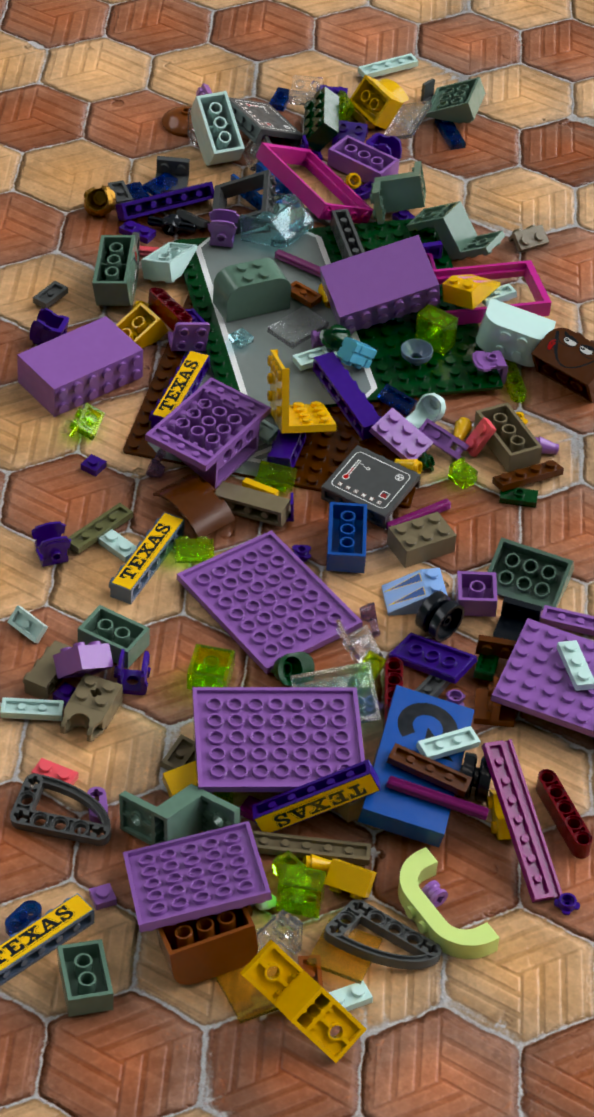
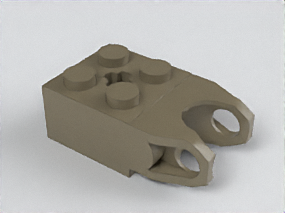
M85 673L64 708L60 733L66 734L75 727H84L88 730L87 741H94L95 738L107 729L123 701V685Z

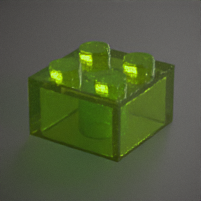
M428 304L417 314L414 339H422L429 342L433 347V351L444 355L455 345L458 317Z
M196 644L187 671V689L192 690V687H229L235 667V650Z
M283 863L278 882L276 911L319 919L324 900L326 871Z

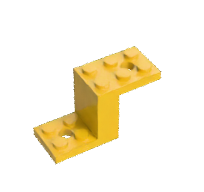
M271 939L240 972L243 977L335 1063L341 1059L367 1030ZM272 966H276V974L268 977L267 970ZM340 1026L339 1033L335 1036H330L332 1027Z

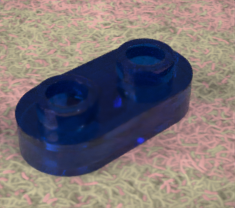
M34 900L23 902L6 918V933L12 936L14 933L26 928L32 921L41 918L42 907L40 903Z

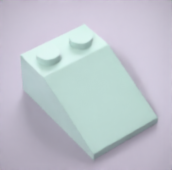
M168 242L141 259L144 279H149L152 282H175L177 278L182 276L198 248L197 245Z

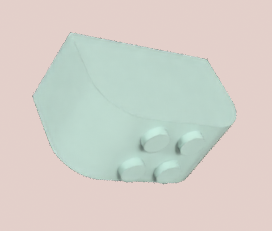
M227 91L196 96L191 108V120L205 164L209 166L240 160L245 148Z
M490 298L476 336V343L485 352L500 350L504 359L523 366L535 367L531 353L545 335L554 329L556 321Z

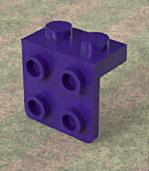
M339 120V133L333 138L332 146L347 135L365 143V138L368 136V124Z

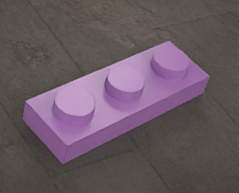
M544 605L540 623L594 636V616Z

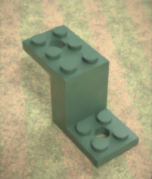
M421 161L415 162L412 172L375 177L374 183H372L370 201L374 207L373 218L377 219V224H384L385 215L388 212L425 207L426 186Z
M461 201L423 209L406 225L409 231H420L427 227L429 229L435 228L450 260L458 259L460 261L467 257L475 258L482 254L483 256L492 253V249L498 246L505 237L503 230L477 235Z
M190 784L157 807L127 791L119 794L120 829L150 845L198 834L200 831L206 832L240 823L239 807L203 789H198L193 784Z

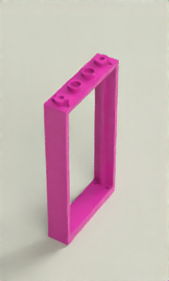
M261 143L255 157L319 219L331 220L332 210L348 209L353 223H368L373 209L310 149ZM287 164L305 166L344 205L326 203Z
M531 260L433 270L439 284L444 283L453 275L473 274L490 280L524 276L536 302L509 305L542 317L550 315L552 302ZM427 307L421 310L424 311L425 320L428 321L430 327L434 328L481 323L487 307H478L473 310L458 309L435 312L434 307Z

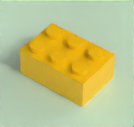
M367 75L363 77L349 100L372 124L387 130L403 105L378 80Z

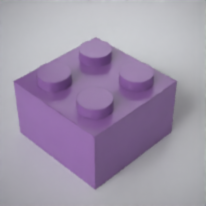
M457 571L455 586L456 602L464 607V616L495 617L498 602L496 572Z
M100 641L90 642L88 645H85V642H78L73 644V648H62L60 653L53 655L58 679L83 677L85 673L94 675L114 667L109 643L101 644Z

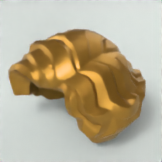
M102 185L99 189L92 187L85 191L84 208L90 215L102 217L115 208L116 195L110 187Z

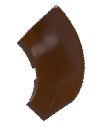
M187 475L153 493V496L164 498L180 511L198 539L236 520L225 500H220L216 496V489L208 482L203 483L200 481V477L196 475Z

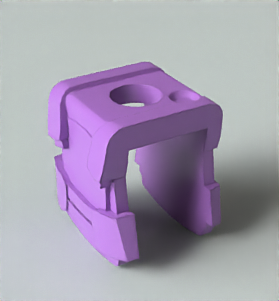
M213 209V211L209 212L211 221L208 224V230L211 234L209 245L233 248L237 229L235 223H238L239 214L229 209Z
M500 350L492 352L475 351L472 353L473 363L478 370L488 372L491 369H497L503 385L505 384L508 366Z

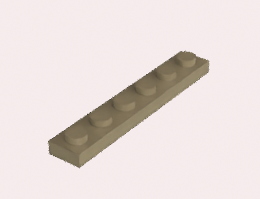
M252 830L260 854L304 858L305 855L314 854L329 860L337 858L357 865L369 866L371 844Z

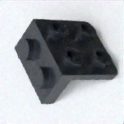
M505 596L501 616L494 630L493 637L517 641L527 618L540 622L542 606Z

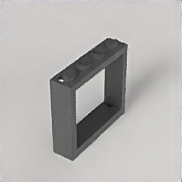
M268 169L216 185L214 188L212 211L213 209H226L227 198L263 188L262 209L239 216L238 223H235V227H237L235 235L272 224L273 215H275L273 208L275 206L274 195H276L275 185L277 184L275 176Z

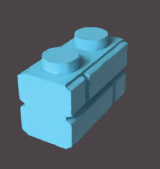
M345 337L337 355L342 358L341 362L348 366L352 365L357 369H361V367L367 369L370 367L377 350L368 344Z

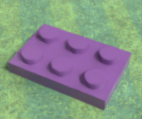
M393 407L369 430L372 435L401 459H419L422 453L426 452L434 443Z

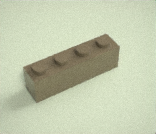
M222 481L215 492L220 500H225L235 515L282 527L291 514L290 499L225 481Z

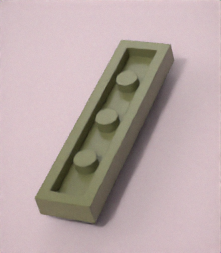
M118 503L69 536L68 539H71L70 549L80 554L95 544L99 537L111 529H117L133 518V511Z

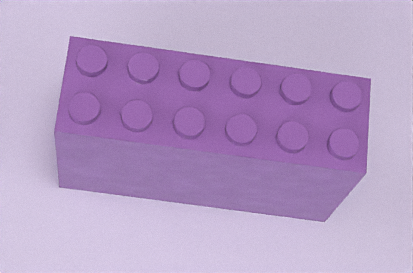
M419 235L320 267L322 286L337 324L344 326L351 334L357 330L367 329L372 325L385 323L390 319L400 318L406 314L418 312L427 307H434L441 303L439 282Z
M105 316L17 354L18 383L56 417L142 378L143 349Z

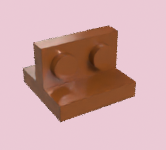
M494 676L493 684H489L488 690H475L474 724L514 727L515 709L491 701L492 694L500 677Z

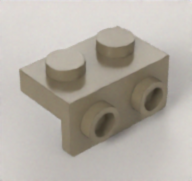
M535 224L528 226L524 230L521 228L514 230L508 238L509 241L515 242L518 252L541 247L549 243L543 225L536 226Z

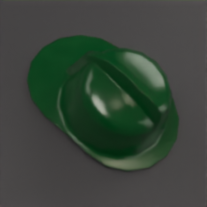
M335 324L328 329H323L319 337L325 347L338 351L342 347L344 338H350L351 333L344 326Z
M295 652L279 657L270 672L274 673L275 678L285 686H292L308 682L314 674L315 665L308 653Z

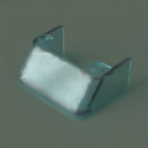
M276 192V195H274L275 204H284L286 206L276 214H271V212L267 211L262 212L257 217L241 214V240L285 248L314 227V219L295 194Z

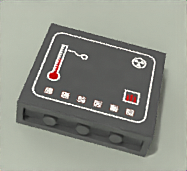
M229 97L238 128L254 143L260 144L263 135L284 138L293 147L299 146L303 134L269 103Z
M357 445L322 485L321 499L329 503L367 504V521L385 529L389 516L412 488L416 487L419 489L420 474Z

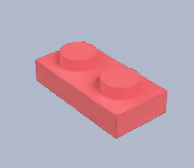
M483 417L465 441L469 445L467 451L473 457H477L497 430L488 418Z
M44 758L40 759L31 772L32 774L53 777L71 785H74L79 778L78 772Z

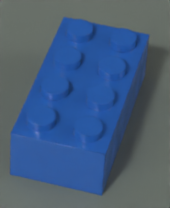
M330 502L326 571L364 573L366 562L367 504Z

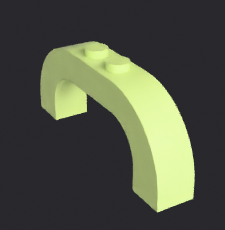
M425 847L410 855L400 871L398 897L407 917L415 922L419 932L440 945L443 953L456 958L476 959L496 952L500 937L488 922L473 929L455 928L443 918L420 889L419 884L435 876L437 872L438 861Z

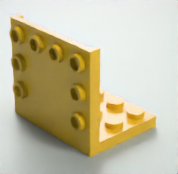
M278 349L270 350V355L267 357V363L270 366V373L267 374V381L270 384V391H267L268 402L270 401L271 415L281 433L336 431L337 424L323 403L319 401L311 402V404L294 402L293 405H289L290 369L285 368L278 357Z

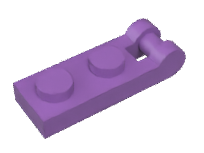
M428 418L419 428L423 434L434 442V446L457 461L462 457V452L466 451L469 447L464 441ZM453 444L458 445L455 451L451 449Z

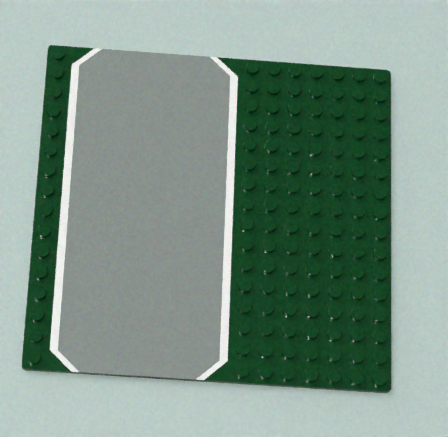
M412 219L384 221V224H377V222L354 224L365 252L419 235L422 243L441 241L435 228L429 229L427 227L420 231H409L406 225ZM331 227L235 235L233 248L209 245L210 237L175 240L174 242L195 244L198 247L184 270L183 277L192 307L205 322L210 324L206 353L210 355L209 363L214 379L270 407V401L268 402L267 391H270V384L267 381L270 366H268L267 357L270 355V350L278 349L279 359L285 368L290 369L289 405H293L294 402L311 404V402L319 401L325 407L337 406L313 372V367L300 371L292 361V355L315 349L312 348L311 344L312 330L321 332L323 329H328L332 325L337 324L331 307L327 308L323 300L314 307L309 308L291 297L290 308L231 322H225L213 303L214 279L223 268L263 258L274 260L290 284L298 281L318 293L319 285L322 283L320 277L276 259L275 252L280 249L320 267L343 260ZM443 246L442 257L434 259L436 269L454 268ZM439 284L441 303L434 306L435 312L468 309L444 302L442 284ZM423 310L406 314L394 320L390 319L385 323L372 325L367 329L355 331L351 334L350 338L368 344L376 349L377 353L367 369L364 367L357 369L352 365L348 366L342 363L344 368L349 371L351 378L357 382L361 392L365 393L369 403L420 398L427 393L449 395L503 388V382L497 369L483 372L478 370L473 363L472 353L484 351L476 343V336L479 330L478 323L431 328L428 321L425 320ZM409 339H422L432 345L433 355L428 362L415 366L402 357L401 346Z

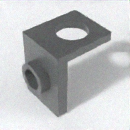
M433 78L422 85L421 102L429 105L434 95L435 79Z

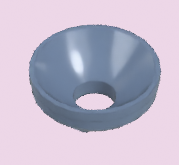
M409 339L402 344L401 355L407 362L419 366L432 358L433 347L425 340Z

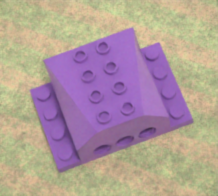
M211 377L145 434V440L179 458L216 489L222 481H225L258 451L260 422L271 413V407Z

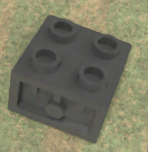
M157 156V170L153 190L168 192L187 187L190 159Z

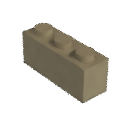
M55 640L50 647L46 648L44 655L35 662L33 669L24 676L25 693L44 700L50 697L63 680L57 678L53 655L60 653V649L71 646Z

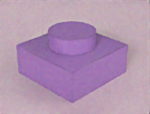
M110 883L89 888V895L96 910L117 905V899Z

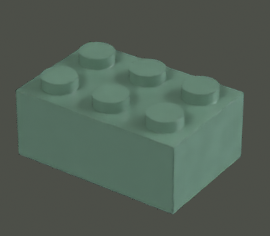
M99 605L79 626L78 642H85V645L94 641H100L101 644L109 643L112 660L116 664H118L121 649H125L124 667L128 669L150 645V628Z
M102 939L57 946L58 967L68 1017L113 1010L114 993Z

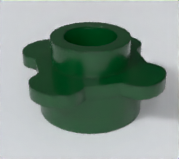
M423 452L422 456L419 457V461L422 462V469L424 471L428 469L431 472L434 471L435 461L433 456Z

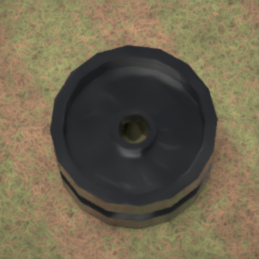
M436 591L420 606L416 614V626L425 632H429V635L437 641H445L460 626L465 613L464 607L451 600L442 591Z
M466 752L460 772L472 777L465 796L457 795V797L468 799L471 795L472 787H476L475 800L486 803L491 775L485 756L482 757L480 768L476 767L477 755Z

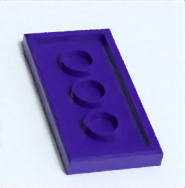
M410 633L389 653V658H399L403 665L454 684L477 662V656L414 633Z

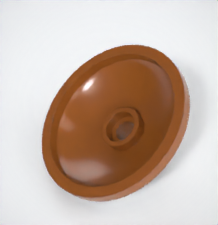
M180 106L166 112L162 118L164 129L176 136H196L191 120L192 107Z

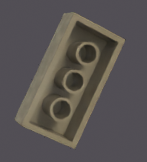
M508 402L476 411L474 428L485 417L497 429L486 444L507 472L540 463L541 444Z

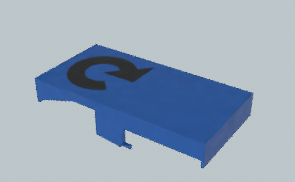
M396 685L391 698L382 738L372 765L379 777L381 791L365 796L358 822L439 848L445 834L451 809L387 788V781L390 776H394L453 797L454 793L386 762L395 743L420 754L416 747L418 741L471 726L475 710ZM465 751L435 759L434 761L460 772Z

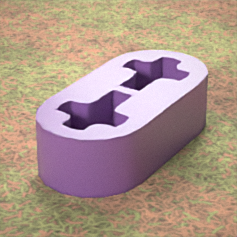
M101 787L90 788L87 793L93 798L98 796V802L108 814L105 790ZM88 808L90 821L101 824L98 817Z

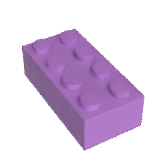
M347 135L328 149L327 165L347 175L357 173L361 178V182L367 183L370 181L374 182L375 177L398 174L399 159Z

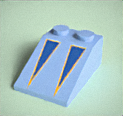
M440 568L420 569L381 586L388 616L417 614L423 602L434 592L442 591L447 595Z

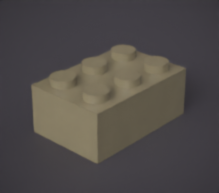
M435 512L388 527L387 545L406 568L454 552L457 535L440 513Z

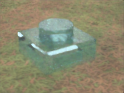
M243 328L229 334V341L240 349L249 345L254 340V336Z

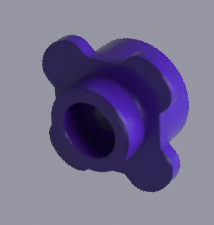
M292 546L294 553L303 562L311 558V554H309V551H311L310 546Z
M563 893L559 899L554 901V905L559 907L564 915H570L573 910L580 908V903L577 902L576 897L571 893Z

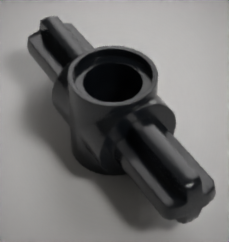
M169 214L164 216V218L149 216L147 221L148 225L162 228V231L169 236H173L176 233L179 234L180 231L193 234L196 231L195 224L182 222V219L176 214Z

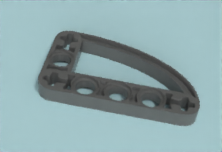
M33 773L25 778L10 813L12 826L19 830L96 846H103L109 843L112 835L109 816L95 798L74 785L41 774ZM44 788L66 795L85 805L98 817L101 824L37 811L36 807ZM25 798L33 799L32 803L28 805L22 804V801ZM39 819L46 821L42 826H37L34 823ZM59 823L66 825L62 830H56L55 826ZM83 827L86 829L83 834L75 833L77 828Z
M359 899L350 901L325 926L324 939L333 946L369 962L392 968L407 970L428 968L439 962L442 953L441 946ZM373 918H374V919H378V920H380L381 922H380V923H375V922L371 921V919H373ZM346 919L349 920L351 923L345 924L341 920ZM361 924L414 956L378 950L347 936ZM395 929L399 931V933H392L389 930ZM407 940H414L418 944H411Z

